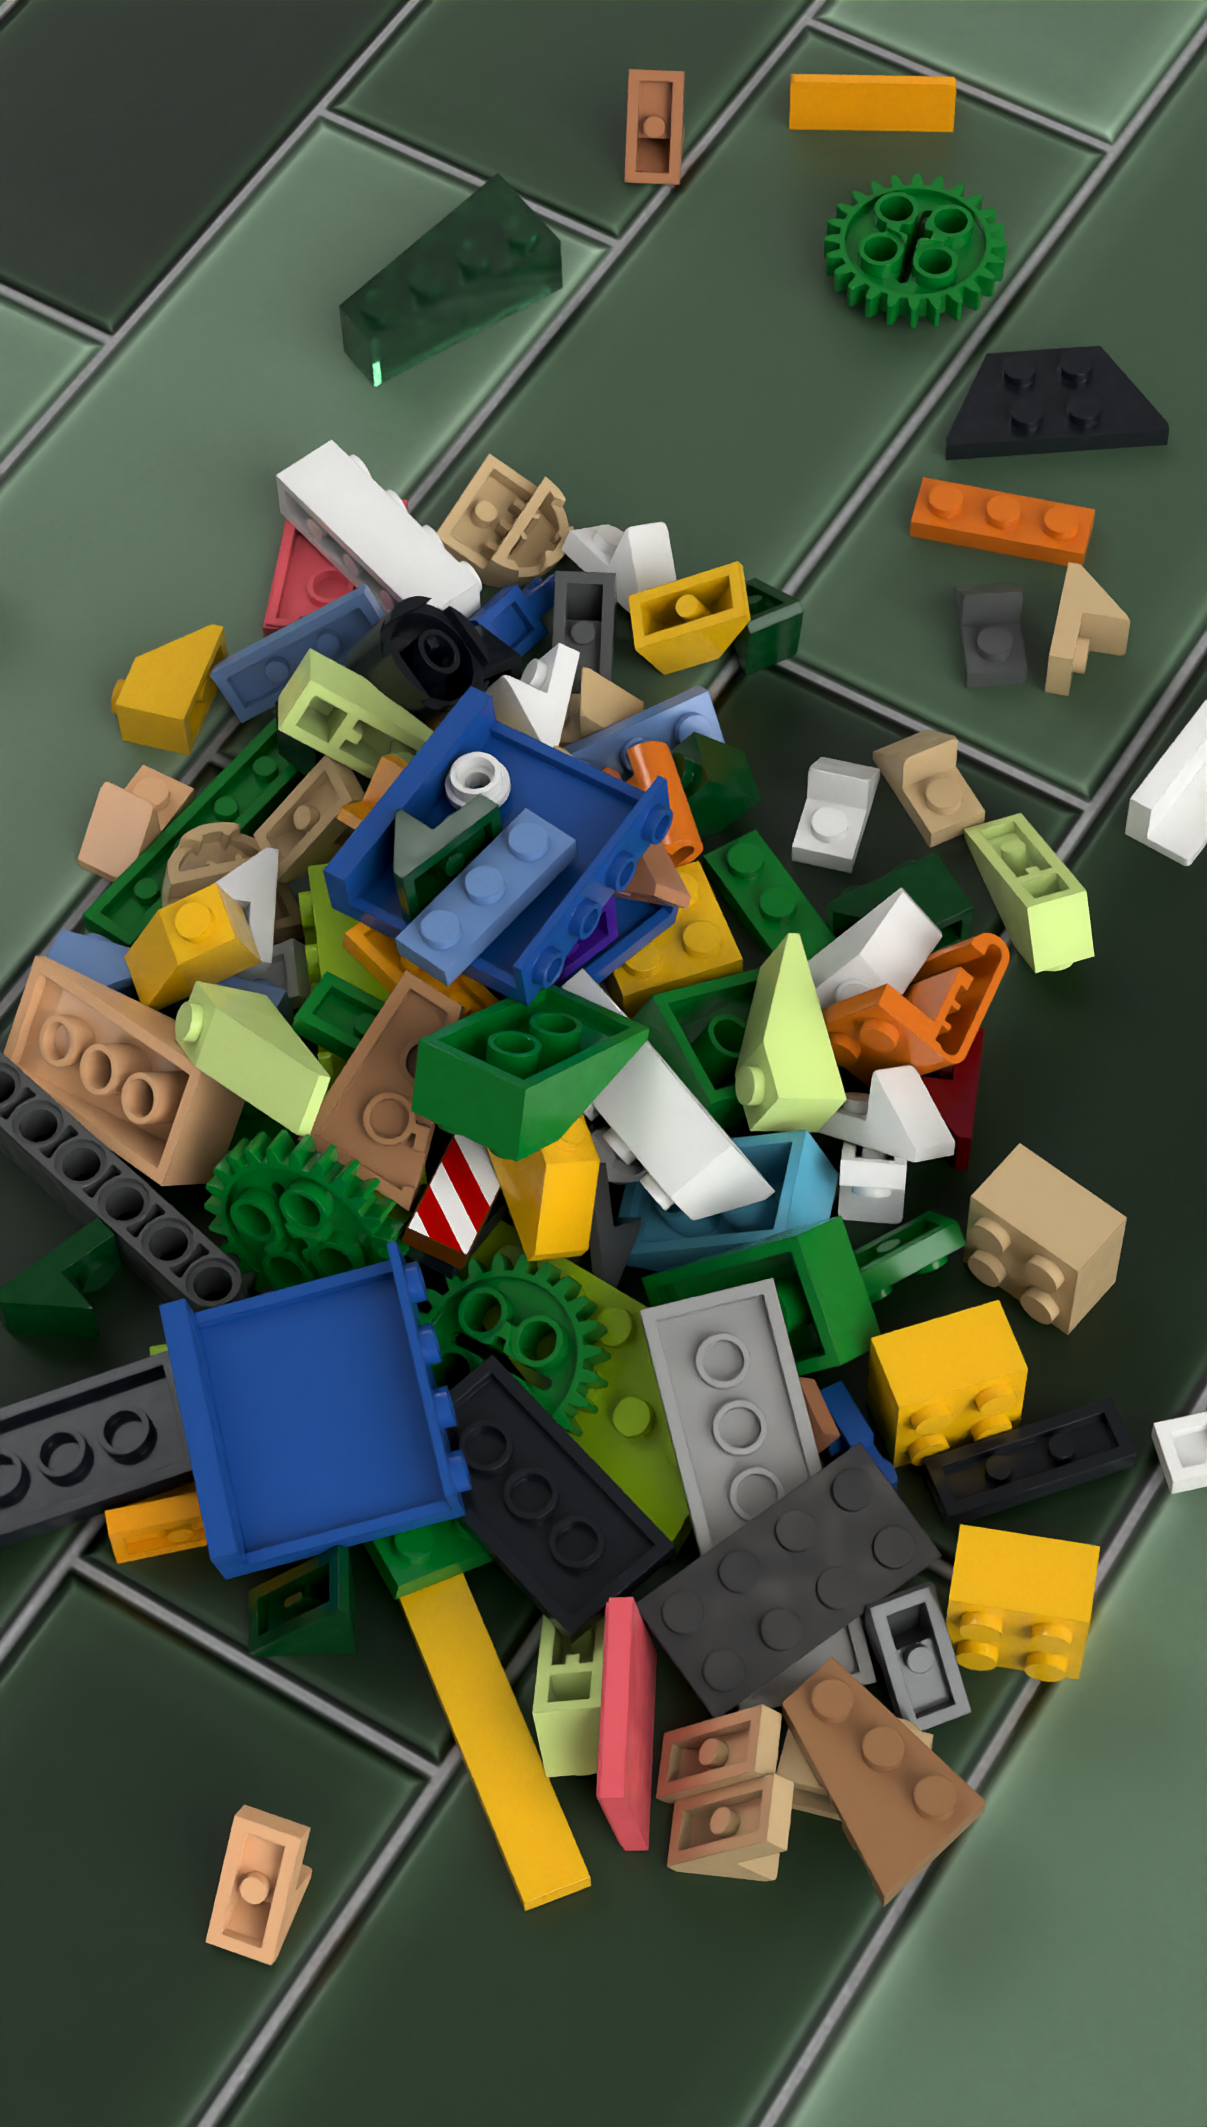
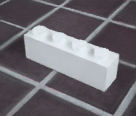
M333 440L328 441L276 475L280 513L356 588L367 584L385 614L404 599L413 596L432 598L426 604L437 607L442 611L451 606L461 612L467 619L481 608L480 591H482V583L473 567L466 561L458 562L444 548L440 537L430 526H421L408 514L403 501L394 491H385L371 478L363 461L356 455L348 456Z

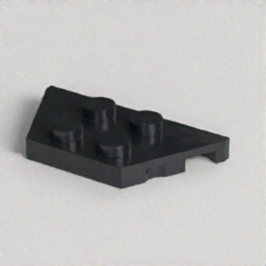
M1101 346L987 353L946 438L945 456L946 460L1167 445L1169 425Z

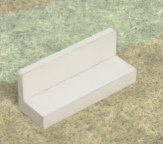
M1207 699L1130 798L1125 829L1126 835L1184 866L1191 865L1207 844Z

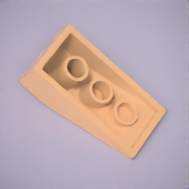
M35 956L3 1054L107 1148L161 1186L207 1184L214 1176V1168L228 1152L245 1103L244 1099L193 1065L175 1040V1019L46 956Z

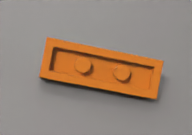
M923 477L911 518L910 536L1068 566V562L1083 566L1094 525L1095 509Z

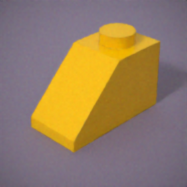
M739 561L628 596L635 650L663 675L719 659L751 620L743 565Z
M211 624L135 657L126 680L119 679L117 681L111 698V712L117 715L123 741L188 756L191 755L219 689L210 676L212 665L228 657L224 626Z
M217 883L159 909L124 956L140 1003L156 1011L191 996L196 981L217 984L262 962L242 907Z
M583 1113L558 1141L517 1162L499 1158L493 1155L489 1148H487L527 1260L537 1261L582 1256L588 1251L600 1158Z

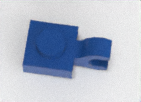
M555 574L550 575L544 582L540 577H536L522 590H520L517 584L505 586L470 616L468 620L473 626L481 624L522 657L549 633L540 617L554 606Z
M839 1381L820 1390L841 1435L826 1447L823 1453L828 1458L834 1455L838 1458L860 1442L896 1491V1471L893 1465L880 1455L873 1444L874 1433L843 1382Z

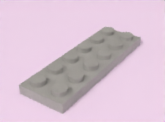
M773 1278L643 1309L639 1312L700 1557L822 1469ZM860 1616L737 1705L738 1711L761 1704L771 1709L782 1706V1702L831 1657L863 1686L877 1682Z

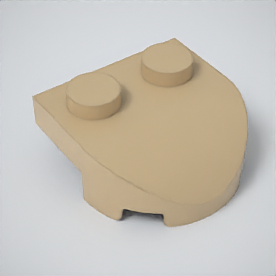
M489 453L436 533L440 537L444 548L458 562L466 561L473 567L481 583L491 587L504 588L514 584L518 586L525 585L536 577H542L549 572L565 555L561 549L569 531L574 530V527L569 526L563 508L566 500L565 496L551 480L545 476L537 487Z
M230 822L208 823L185 833L181 837L178 847L168 859L161 892L162 907L214 884L261 852L256 839L240 832L241 826ZM277 882L273 944L292 938H303L304 934L301 911L288 883Z

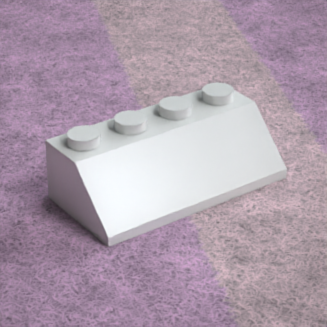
M583 968L561 986V988L628 1018ZM648 1040L583 1112L591 1121L601 1114L611 1128L602 1136L627 1165H630L635 1159L640 1161L648 1173L639 1181L665 1211L675 1203L694 1221L764 1201L775 1192Z

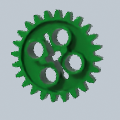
M915 173L911 184L904 185L897 175H892L891 187L884 188L875 180L870 181L869 196L853 190L851 192V205L839 203L837 205L836 218L828 219L827 236H824L823 257L826 259V276L834 277L833 290L835 292L847 291V305L849 307L864 301L866 302L865 317L870 318L880 310L885 311L887 325H892L898 316L901 315L907 316L910 328H915L919 316H927L930 323L936 327L939 326L940 313L944 312L958 321L961 319L962 304L977 311L980 309L981 295L992 297L994 295L995 281H1002L1007 242L1004 241V224L995 223L996 209H982L983 196L981 194L973 195L967 199L963 198V183L957 184L951 190L943 189L944 181L942 176H938L931 186L923 185L920 173ZM927 217L924 238H920L917 243L919 226L922 219ZM913 257V267L909 279L906 283H901L905 277L906 262H910Z
M281 1130L274 1140L264 1131H260L251 1142L246 1138H242L234 1149L229 1150L214 1168V1176L205 1187L212 1195L204 1204V1209L217 1216L208 1227L212 1232L227 1236V1239L219 1249L225 1254L238 1255L241 1261L237 1267L240 1269L241 1274L252 1271L258 1277L254 1288L258 1292L265 1290L269 1286L277 1291L388 1261L390 1258L387 1243L396 1241L403 1256L409 1251L410 1246L402 1243L401 1239L398 1238L406 1228L405 1222L387 1216L396 1205V1202L393 1199L377 1198L373 1193L380 1184L379 1179L370 1178L362 1181L356 1175L360 1166V1162L357 1159L349 1161L346 1165L341 1164L337 1161V1147L333 1144L324 1153L316 1151L313 1138L309 1134H306L299 1144L295 1145L287 1130Z
M495 1253L491 1271L483 1263L472 1258L469 1259L468 1279L464 1280L457 1274L452 1280L445 1276L449 1291L444 1295L435 1290L426 1289L428 1301L433 1308L428 1314L419 1311L422 1325L432 1322L441 1350L442 1363L431 1365L436 1388L447 1385L448 1390H450L452 1375L458 1367L468 1363L471 1373L485 1361V1359L456 1345V1337L460 1334H465L496 1352L510 1357L525 1367L548 1377L551 1380V1387L547 1390H542L510 1373L564 1430L578 1437L583 1434L580 1425L574 1417L579 1410L597 1414L599 1408L586 1396L589 1389H601L608 1386V1381L593 1373L594 1365L611 1360V1354L601 1347L594 1346L592 1343L603 1337L608 1330L606 1326L597 1320H587L598 1306L586 1296L577 1298L582 1287L580 1283L570 1276L560 1280L561 1270L547 1261L538 1269L537 1261H528L526 1255L521 1253L513 1267L511 1259L502 1253ZM501 1305L499 1322L494 1328L483 1332L482 1320L485 1313L493 1306ZM555 1332L556 1345L553 1352L545 1359L537 1360L536 1349L538 1343L547 1334Z

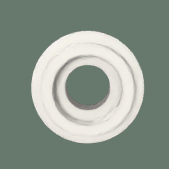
M471 752L459 757L451 766L445 780L447 798L457 810L480 793L500 807L507 800L511 789L510 778L506 768L495 757L484 752ZM479 785L484 786V787L478 788V789H471V788H473V787H475V786H479Z

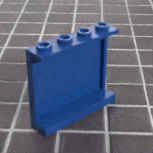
M470 686L324 868L323 873L333 909L395 940L410 924L402 917L393 873L396 810L398 808L402 809L426 826L434 829L450 814L458 811L449 802L445 790V780L453 763L459 757L471 752H484L492 755L506 768L511 783L509 796L499 807L503 830L527 808L574 838L578 851V856L462 972V974L528 1007L542 987L549 988L555 983L563 969L565 957L579 938L585 940L592 934L599 922L602 908L614 892H621L629 885L635 874L637 862L651 844L657 845L664 839L672 823L673 811L670 809L667 779L658 775L646 792L496 721L492 696ZM479 785V786H475V787H473V788H471V789H478V788H482V787H484V786Z
M396 1241L386 1244L390 1258L388 1261L194 1313L185 1298L159 1305L210 1560L225 1580L320 1555L337 1545L346 1548L466 1515L461 1492L472 1489L470 1474L462 1449L451 1451L446 1428L457 1426L456 1414L447 1385L436 1388L431 1366L442 1363L441 1350L432 1322L422 1325L417 1303L428 1300L424 1278L418 1261L407 1263Z

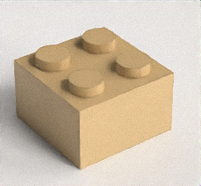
M1019 1143L971 1195L966 1233L967 1245H965L963 1261L968 1264L971 1272L981 1282L991 1287L999 1286L1019 1300L1024 1310L1033 1319L1046 1325L1051 1323L1068 1335L1115 1283L1127 1217Z

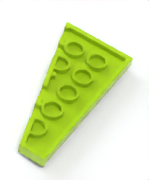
M503 1220L498 1223L470 1257V1259L475 1258L483 1263L489 1271H491L495 1253H502L511 1259L513 1267L521 1253L525 1254L516 1228ZM566 1258L537 1260L538 1269L547 1261L561 1270L560 1280L570 1276L580 1283L582 1287L577 1298L586 1296L598 1306L587 1320H597L606 1326L608 1330L603 1337L592 1342L594 1346L601 1347L611 1354V1360L594 1365L593 1373L608 1381V1386L601 1389H589L586 1396L599 1410L597 1414L586 1413L580 1410L577 1412L574 1418L583 1431L580 1437L568 1431L566 1432L675 1545L676 1555L671 1558L674 1561L693 1527L639 1315L640 1310L647 1309L648 1307ZM469 1260L465 1263L463 1269H460L457 1273L464 1280L469 1278ZM495 1305L485 1313L482 1325L487 1331L494 1328L499 1322L501 1305ZM555 1332L547 1334L538 1343L536 1349L537 1360H543L553 1352L556 1345ZM508 1357L528 1383L542 1390H547L551 1387V1380L548 1377Z

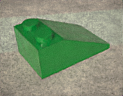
M760 968L651 995L632 1019L650 1028L648 1036L650 1044L723 1130L747 1120L743 1105L740 1104L736 1096L735 1071ZM837 1065L840 1076L849 1072L843 1066Z
M554 984L549 988L542 987L528 1007L508 997L419 1039L411 1111L437 1123L438 1127L445 1132L462 1135L489 1148L490 1152L499 1158L517 1162L558 1141L644 1045L648 1040L650 1028Z
M841 1215L786 1230L641 1278L651 1307L773 1278L798 1376L843 1365L870 1351V1339L881 1335Z

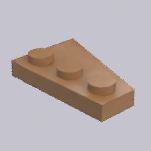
M406 970L322 1100L310 1135L318 1152L324 1153L331 1144L335 1145L338 1153L337 1161L341 1164L346 1165L349 1161L357 1159L360 1162V1166L356 1175L362 1181L378 1178L380 1184L376 1190L413 1213L436 1124L411 1111L419 1039L463 1019L465 1007ZM299 1136L298 1140L301 1141L304 1136Z
M833 1657L782 1702L781 1714L819 1786L824 1787L842 1821V1829L854 1851L857 1850L871 1876L872 1886L883 1907L984 1813L986 1801Z

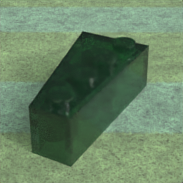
M497 173L339 305L344 352L374 387L563 288L560 239L502 176Z

